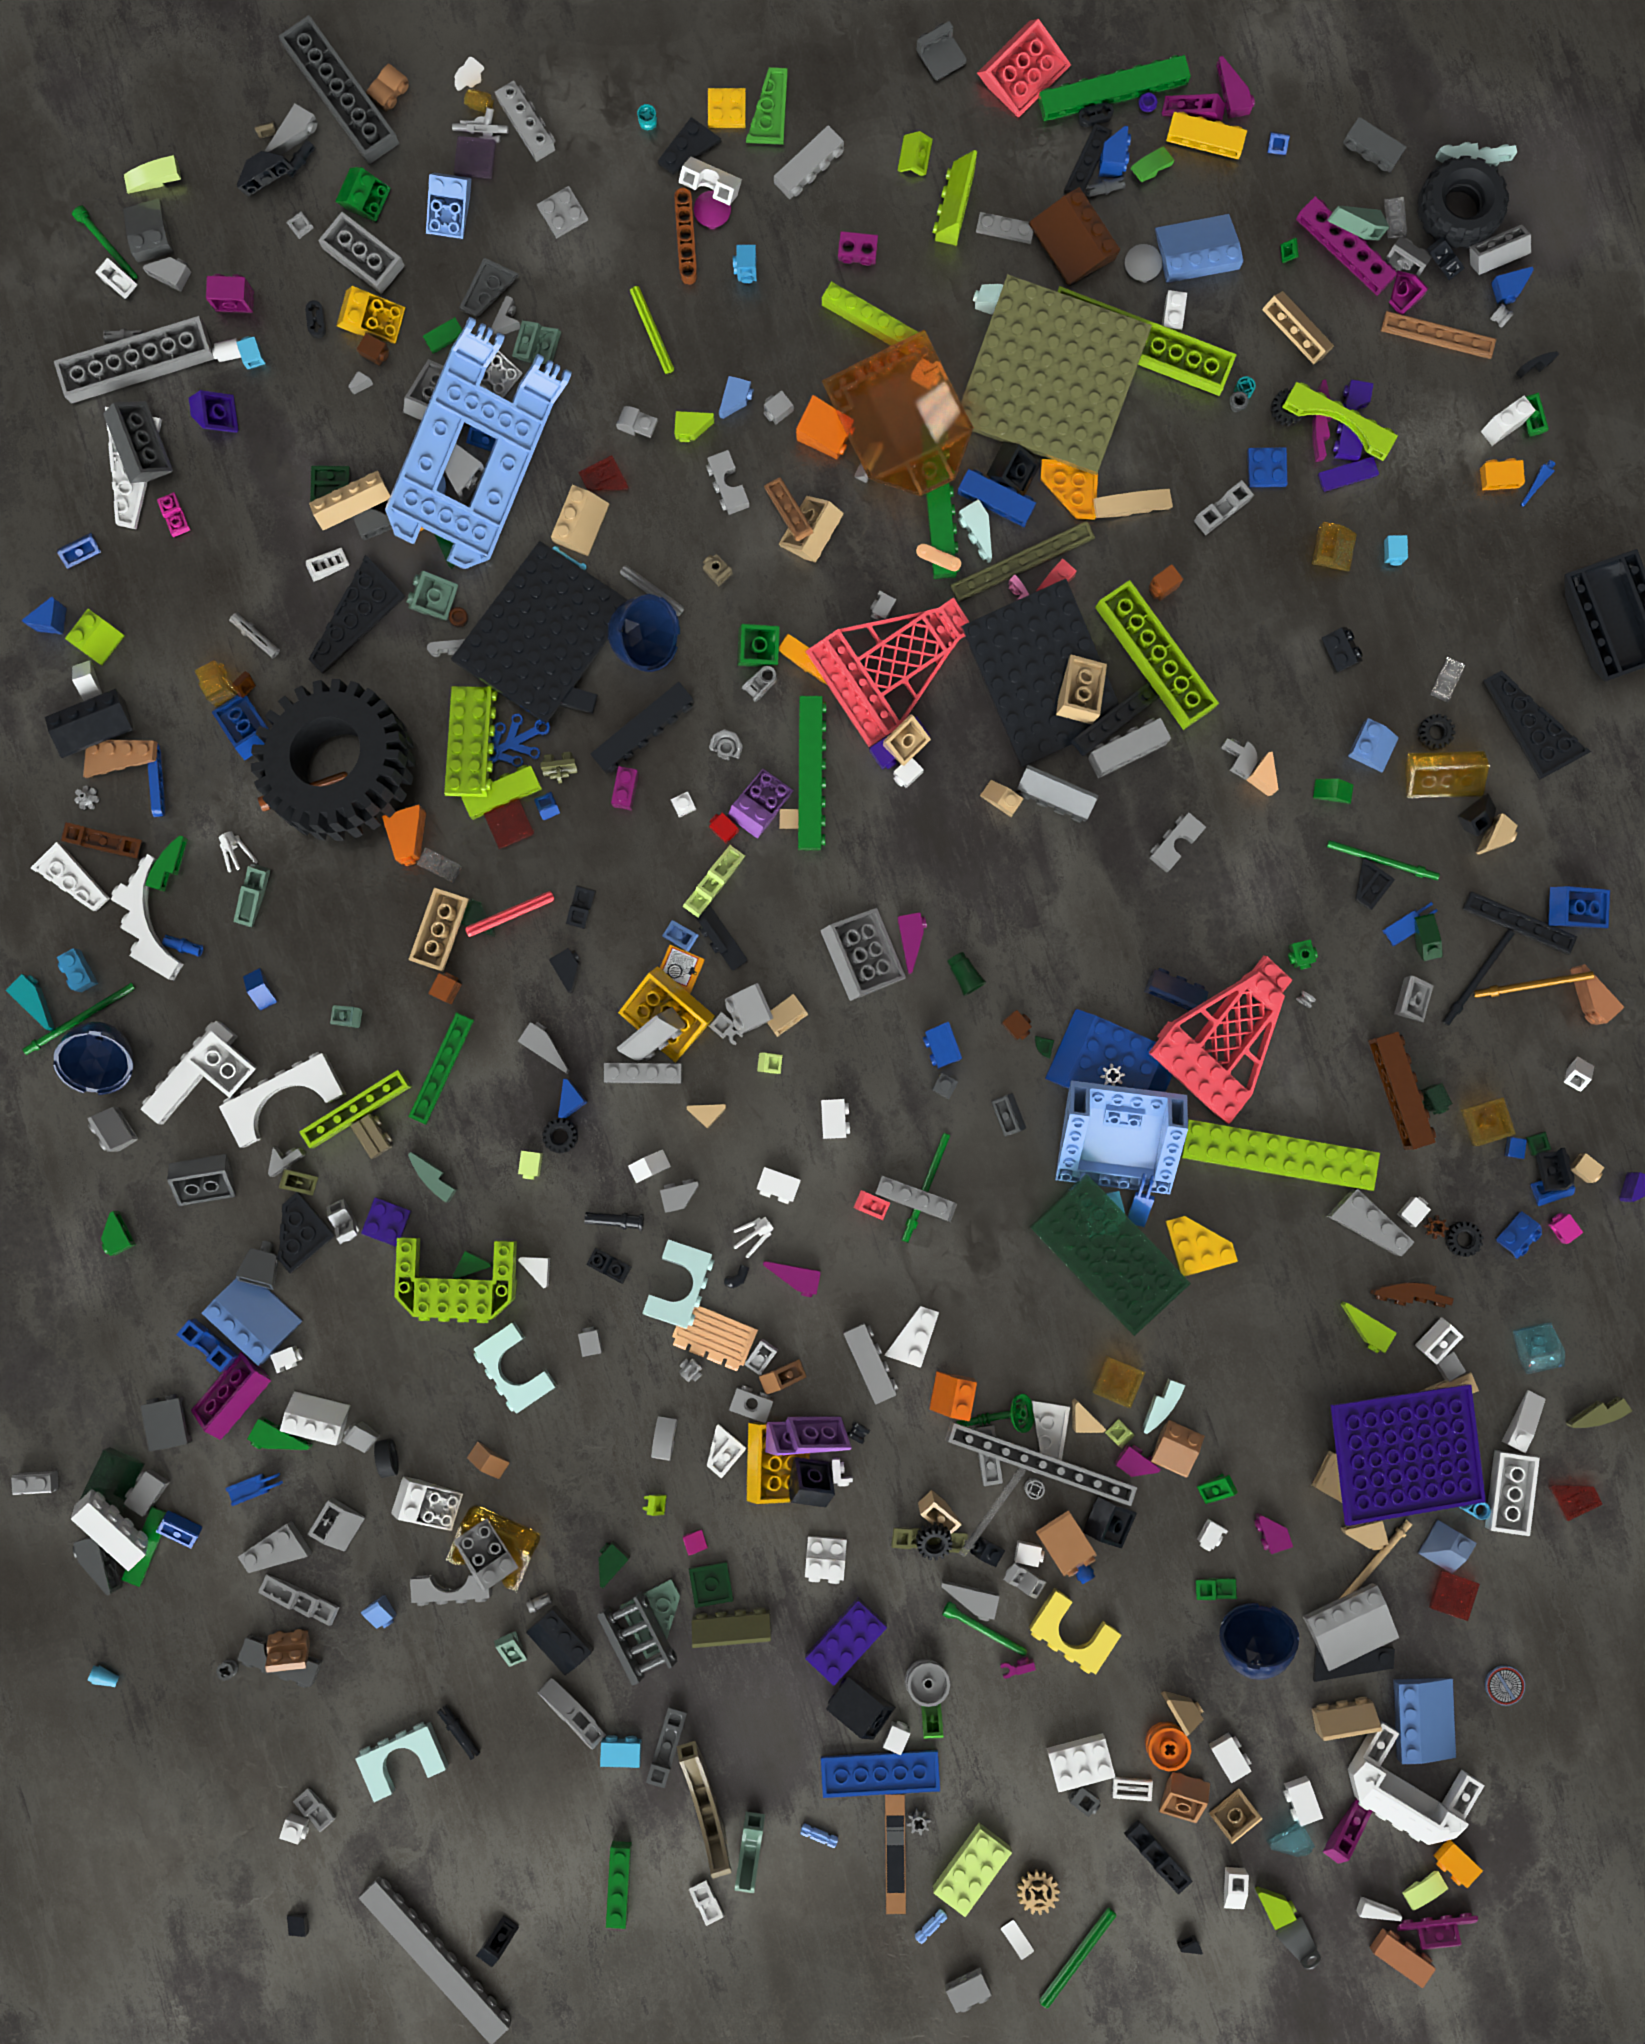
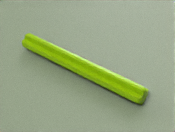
M632 287L630 293L665 374H669L674 371L670 357L640 287Z

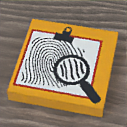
M669 945L660 968L691 994L705 959Z

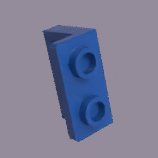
M1521 1211L1496 1240L1518 1259L1520 1255L1523 1256L1527 1253L1529 1245L1533 1241L1536 1242L1541 1237L1542 1228L1539 1223Z

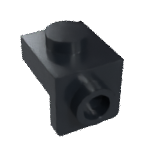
M980 1535L970 1550V1553L979 1560L994 1567H997L1005 1552L1003 1548L987 1541Z

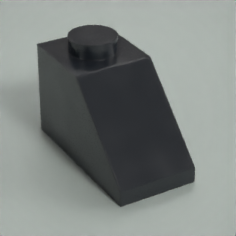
M567 948L550 958L549 961L567 992L571 994L574 992L580 969L578 961L581 959L575 950L571 951V949Z
M503 1916L476 1956L490 1967H493L502 1956L519 1927Z

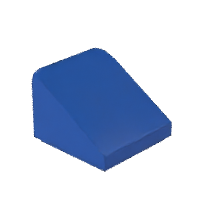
M1270 131L1267 153L1286 155L1290 135Z
M552 792L534 799L543 820L560 813Z
M1507 1137L1505 1156L1524 1159L1527 1140Z

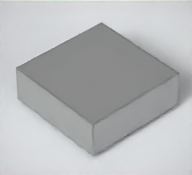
M302 211L286 222L298 239L314 228Z

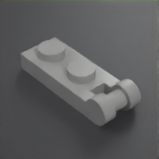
M465 639L430 642L427 645V650L433 657H439L441 653L454 655Z

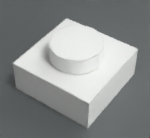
M688 792L671 799L679 817L696 810Z

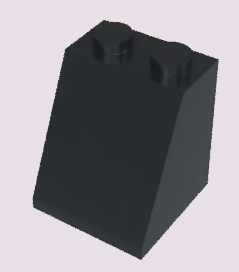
M845 1678L840 1683V1689L837 1694H834L829 1699V1705L826 1710L859 1738L874 1740L896 1707L856 1678Z

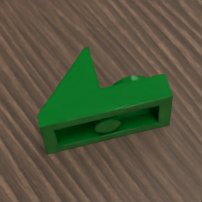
M1223 1473L1197 1486L1205 1504L1225 1499L1238 1493L1230 1475L1224 1476Z

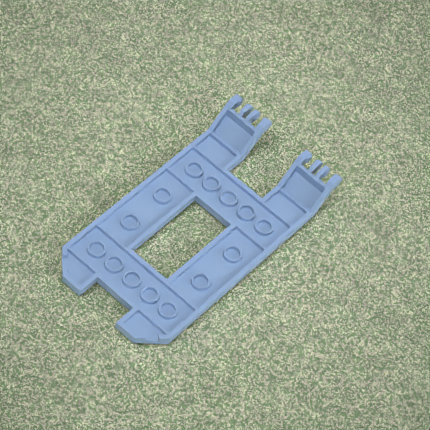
M472 317L468 318L464 329L449 352L385 508L395 536L414 544L422 527L454 543L447 561L462 569L490 560L551 408L567 385L572 374L571 371L566 369L563 371L560 381L555 379L560 371V365L555 364L552 369L554 362L551 360L547 361L543 372L538 370L544 358L542 355L537 354L533 364L519 383L512 402L479 386L486 368L501 347L505 335L499 332L495 336L493 345L488 343L493 329L488 327L483 339L481 337L486 328V325L483 323L479 325L476 335L470 333L476 324V319ZM464 422L496 439L469 507L436 491Z

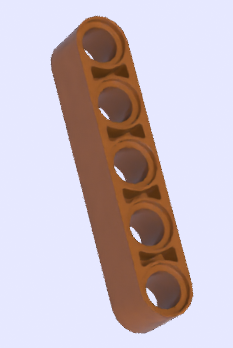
M679 188L674 196L679 270L683 283L690 285L697 280L693 203L691 192L687 188ZM682 197L688 198L685 202L679 201ZM684 215L689 216L687 220H681L680 218ZM684 234L691 235L687 239L682 238V235ZM685 252L692 253L690 257L683 256ZM688 270L693 271L689 276L684 274Z

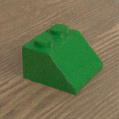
M741 624L738 633L737 666L760 667L778 665L779 626Z

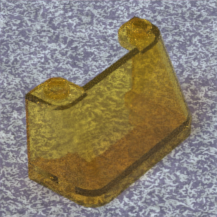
M470 1507L459 1525L454 1540L487 1518L519 1567L502 1579V1583L506 1588L517 1592L538 1547L540 1535L482 1507ZM453 1541L446 1560L455 1565H464L466 1563Z

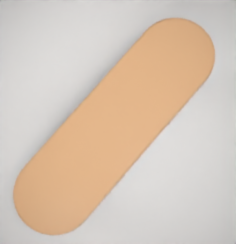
M920 544L916 549V553L920 558L948 570L957 571L961 567L959 558L932 546Z

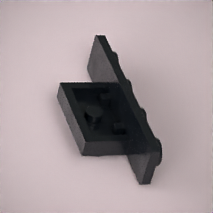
M710 905L707 906L699 918L695 916L701 925L698 929L705 938L707 936L710 938L712 943L709 945L715 953L719 952L732 971L748 961Z

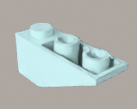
M978 499L959 511L958 522L962 528H966L969 532L968 538L972 544L976 543L978 546L980 557L990 563L992 550L989 515Z

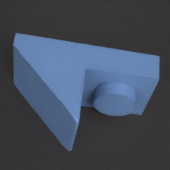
M673 920L662 935V937L686 952H689L699 936Z

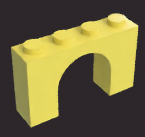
M1054 1588L1029 1626L1030 1631H1032L1031 1635L1039 1641L1041 1639L1047 1641V1646L1057 1652L1059 1649L1070 1662L1076 1661L1081 1664L1080 1668L1086 1673L1092 1672L1096 1675L1121 1637V1633L1105 1621H1102L1093 1637L1085 1644L1071 1645L1063 1641L1059 1635V1623L1072 1604V1600Z

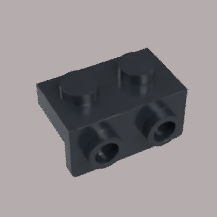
M1341 627L1322 637L1337 672L1363 661L1361 658L1363 656L1362 651L1355 645L1353 641L1355 639L1354 634L1347 627Z
M1560 1148L1557 1152H1542L1536 1155L1545 1192L1567 1190L1574 1184L1575 1177L1571 1171L1570 1157L1565 1148Z

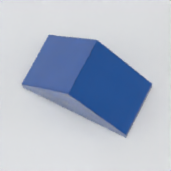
M261 968L243 976L246 991L260 1011L278 1002Z

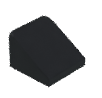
M307 1913L287 1915L288 1935L306 1937L309 1933Z
M1195 1935L1177 1943L1180 1951L1183 1953L1203 1954Z

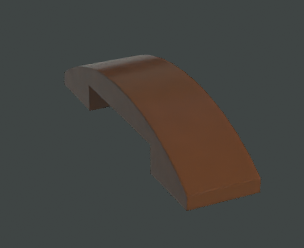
M65 822L61 841L136 859H138L142 840L67 822Z

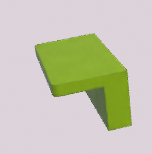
M921 131L904 135L898 171L905 172L911 170L919 176L926 175L933 139Z

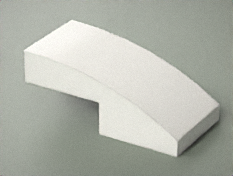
M707 1880L689 1889L706 1926L725 1917Z

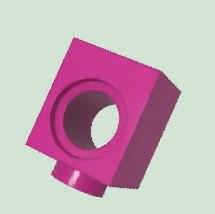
M1567 1213L1555 1215L1552 1218L1553 1221L1548 1224L1563 1244H1569L1583 1233L1572 1216Z

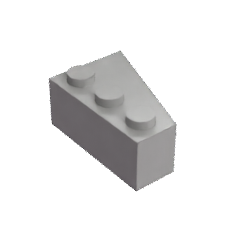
M290 1521L238 1556L246 1571L251 1573L308 1557L313 1552L294 1523Z

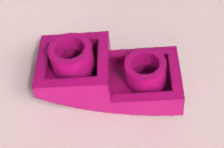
M175 492L157 499L162 515L166 519L173 537L191 530Z

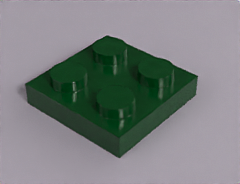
M727 1561L689 1568L695 1608L734 1601Z

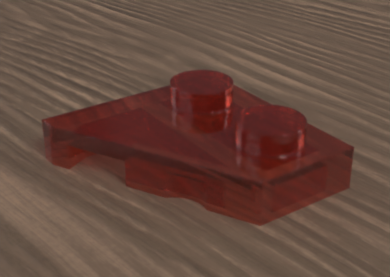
M612 455L578 472L588 491L629 489Z
M1549 1486L1566 1521H1570L1603 1505L1593 1486Z

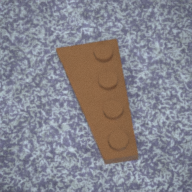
M106 740L89 747L85 751L83 777L91 778L94 775H103L110 771L154 762L157 757L158 742L146 740Z

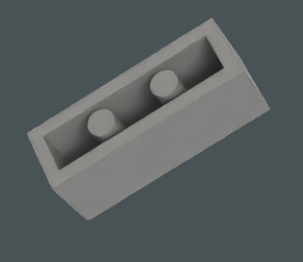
M1521 224L1470 246V265L1480 275L1530 254L1531 234Z

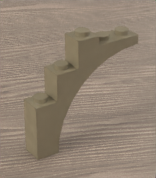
M696 1741L677 1746L679 1763L686 1778L698 1816L712 1878H717L730 1874L732 1871L727 1849L726 1831L719 1815L716 1796L710 1785L707 1766Z

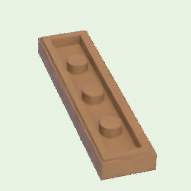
M781 477L764 485L767 494L796 541L814 533Z

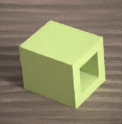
M521 1151L518 1174H523L525 1179L533 1180L535 1176H540L543 1153Z

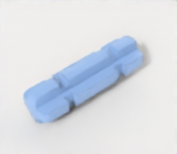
M806 1823L802 1825L801 1835L810 1836L811 1839L822 1844L827 1843V1846L835 1848L837 1845V1836L828 1835L827 1832L815 1827L811 1828Z
M939 1909L935 1913V1917L932 1916L922 1927V1930L915 1934L916 1940L923 1944L927 1940V1936L930 1937L940 1926V1923L947 1919V1914L942 1909Z

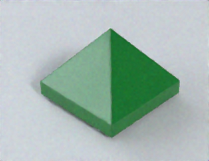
M1297 238L1280 244L1282 263L1299 257Z

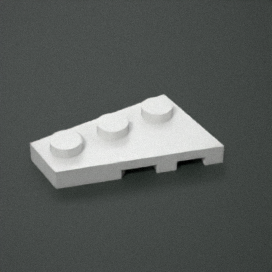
M920 1306L884 1356L921 1368L939 1312Z
M1031 1400L1039 1452L1062 1460L1070 1407Z

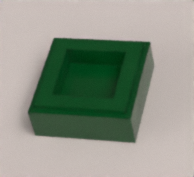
M1546 1131L1526 1137L1531 1156L1552 1150Z

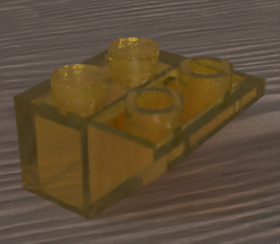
M1323 521L1318 529L1312 564L1350 571L1357 534L1343 525Z

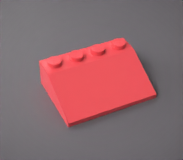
M1035 19L1027 22L977 74L987 88L1017 117H1020L1038 99L1039 92L1049 88L1071 64L1041 21Z

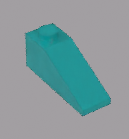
M21 974L5 991L46 1030H54L55 1026L42 988L38 985L39 981L31 974L29 976Z

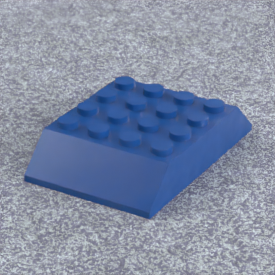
M1075 1009L1045 1079L1069 1089L1071 1081L1104 1085L1106 1080L1105 1078H1100V1076L1105 1075L1106 1072L1102 1068L1109 1070L1110 1064H1113L1115 1069L1121 1066L1119 1072L1120 1074H1125V1076L1119 1079L1122 1081V1084L1116 1082L1115 1086L1166 1092L1173 1075L1149 1054V1051L1156 1044L1155 1041L1096 1015ZM1112 1070L1111 1073L1107 1075L1108 1078L1112 1079V1081H1114V1078L1118 1077V1075L1114 1074Z

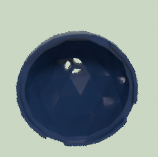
M652 594L633 597L622 603L615 610L609 621L608 640L616 656L630 667L646 672L660 670L668 665L678 649L676 643L677 636L680 634L679 620L671 604L663 597Z
M88 1022L74 1027L61 1039L54 1051L53 1067L62 1082L70 1088L81 1093L88 1091L104 1095L121 1089L129 1081L133 1071V1054L128 1040L114 1026L103 1022Z
M1258 1603L1244 1604L1228 1612L1221 1623L1219 1638L1223 1653L1228 1663L1247 1678L1265 1680L1279 1675L1290 1665L1298 1650L1299 1632L1297 1626L1285 1612L1274 1606L1269 1608L1259 1606Z

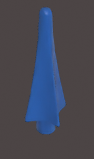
M1549 460L1546 465L1543 464L1540 467L1521 506H1525L1538 488L1555 472L1553 470L1555 462Z

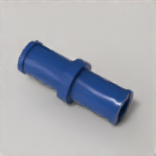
M167 934L163 938V946L176 949L180 953L186 952L200 957L203 952V945L189 942L188 939H179Z

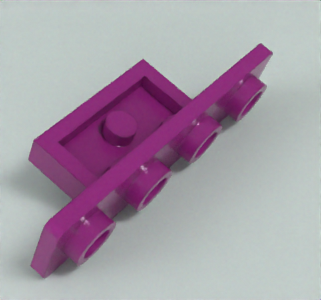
M1464 1913L1460 1914V1918H1452V1915L1441 1916V1920H1433L1432 1917L1422 1918L1421 1922L1414 1923L1412 1919L1401 1921L1402 1924L1397 1926V1930H1417L1421 1950L1461 1946L1457 1925L1476 1923L1478 1916Z

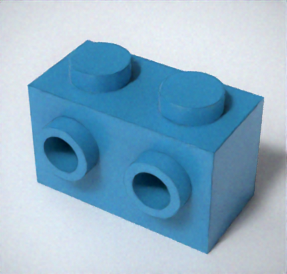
M737 245V255H733L734 274H737L738 281L742 283L757 281L756 245Z
M73 948L57 957L59 961L57 965L60 971L66 974L68 978L66 982L71 990L83 992L98 984L81 950Z

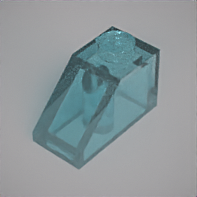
M1298 1822L1266 1840L1272 1850L1296 1857L1306 1856L1315 1848L1304 1826H1300Z

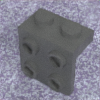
M950 21L945 24H939L933 31L922 34L917 40L916 50L935 80L943 78L966 64L967 59L953 38V26Z

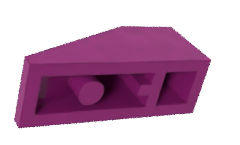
M1220 56L1216 67L1227 118L1250 115L1252 107L1255 105L1254 96L1250 95L1248 86L1226 59Z
M1219 94L1165 96L1162 115L1172 117L1174 112H1185L1189 116H1200L1209 121L1222 122L1225 103Z
M920 912L898 916L897 918L908 974L913 972L924 928H927L925 916L921 917Z
M770 1261L763 1262V1266L795 1290L801 1292V1296L812 1297L813 1294L817 1295L821 1271Z
M1357 1799L1354 1800L1336 1826L1323 1850L1324 1854L1338 1864L1350 1860L1373 1812L1371 1809L1366 1810L1361 1807Z

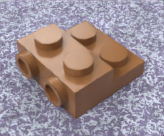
M297 1629L290 1633L278 1631L275 1634L269 1635L266 1647L268 1653L265 1665L266 1673L306 1668L310 1648L308 1631Z

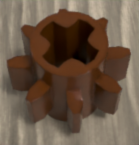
M1435 1215L1434 1220L1427 1217L1428 1222L1426 1225H1423L1427 1229L1425 1235L1432 1234V1239H1437V1235L1445 1237L1443 1232L1449 1229L1444 1224L1446 1219L1439 1220V1215ZM1433 1224H1438V1226H1437L1438 1231H1434V1230H1433V1229H1434V1225H1433Z

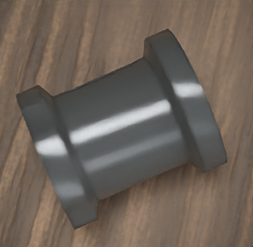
M233 1659L225 1660L217 1667L216 1673L218 1678L223 1681L231 1679L238 1672V1664Z

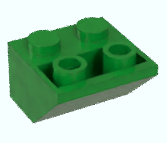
M353 167L349 169L335 202L351 213L376 222L391 188L364 168Z

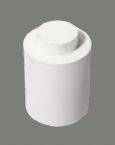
M238 339L214 343V348H212L214 359L224 362L241 358L236 343Z

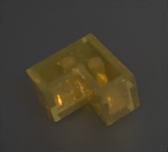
M213 660L195 670L202 692L206 699L214 706L219 707L236 696L232 685L233 682L225 675L228 672L222 663L219 664Z

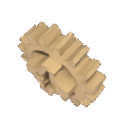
M1035 1869L1033 1875L1028 1871L1027 1878L1021 1877L1023 1884H1017L1020 1889L1017 1891V1896L1021 1897L1019 1903L1024 1904L1025 1911L1030 1908L1031 1914H1034L1035 1910L1038 1911L1039 1915H1042V1910L1049 1913L1048 1907L1055 1908L1053 1901H1059V1897L1055 1895L1060 1893L1059 1888H1056L1058 1883L1056 1880L1052 1881V1874L1046 1876L1045 1870L1039 1874L1037 1869ZM1049 1886H1050V1888H1051V1895H1050V1896H1048V1894H1047V1890L1049 1889V1888H1048ZM1026 1888L1030 1892L1028 1898L1025 1896ZM1034 1890H1037L1038 1892L1041 1890L1042 1894L1036 1893L1035 1895Z

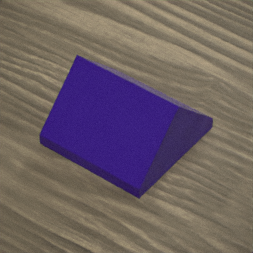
M1627 1172L1619 1199L1623 1202H1635L1645 1197V1174L1641 1172Z

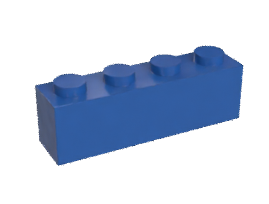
M975 469L973 471L967 470L957 492L958 495L972 502L979 499L984 508L1024 528L1036 505L1032 497L1028 495L1022 496L1014 488L1004 487L1000 485L998 480L994 478L988 479Z

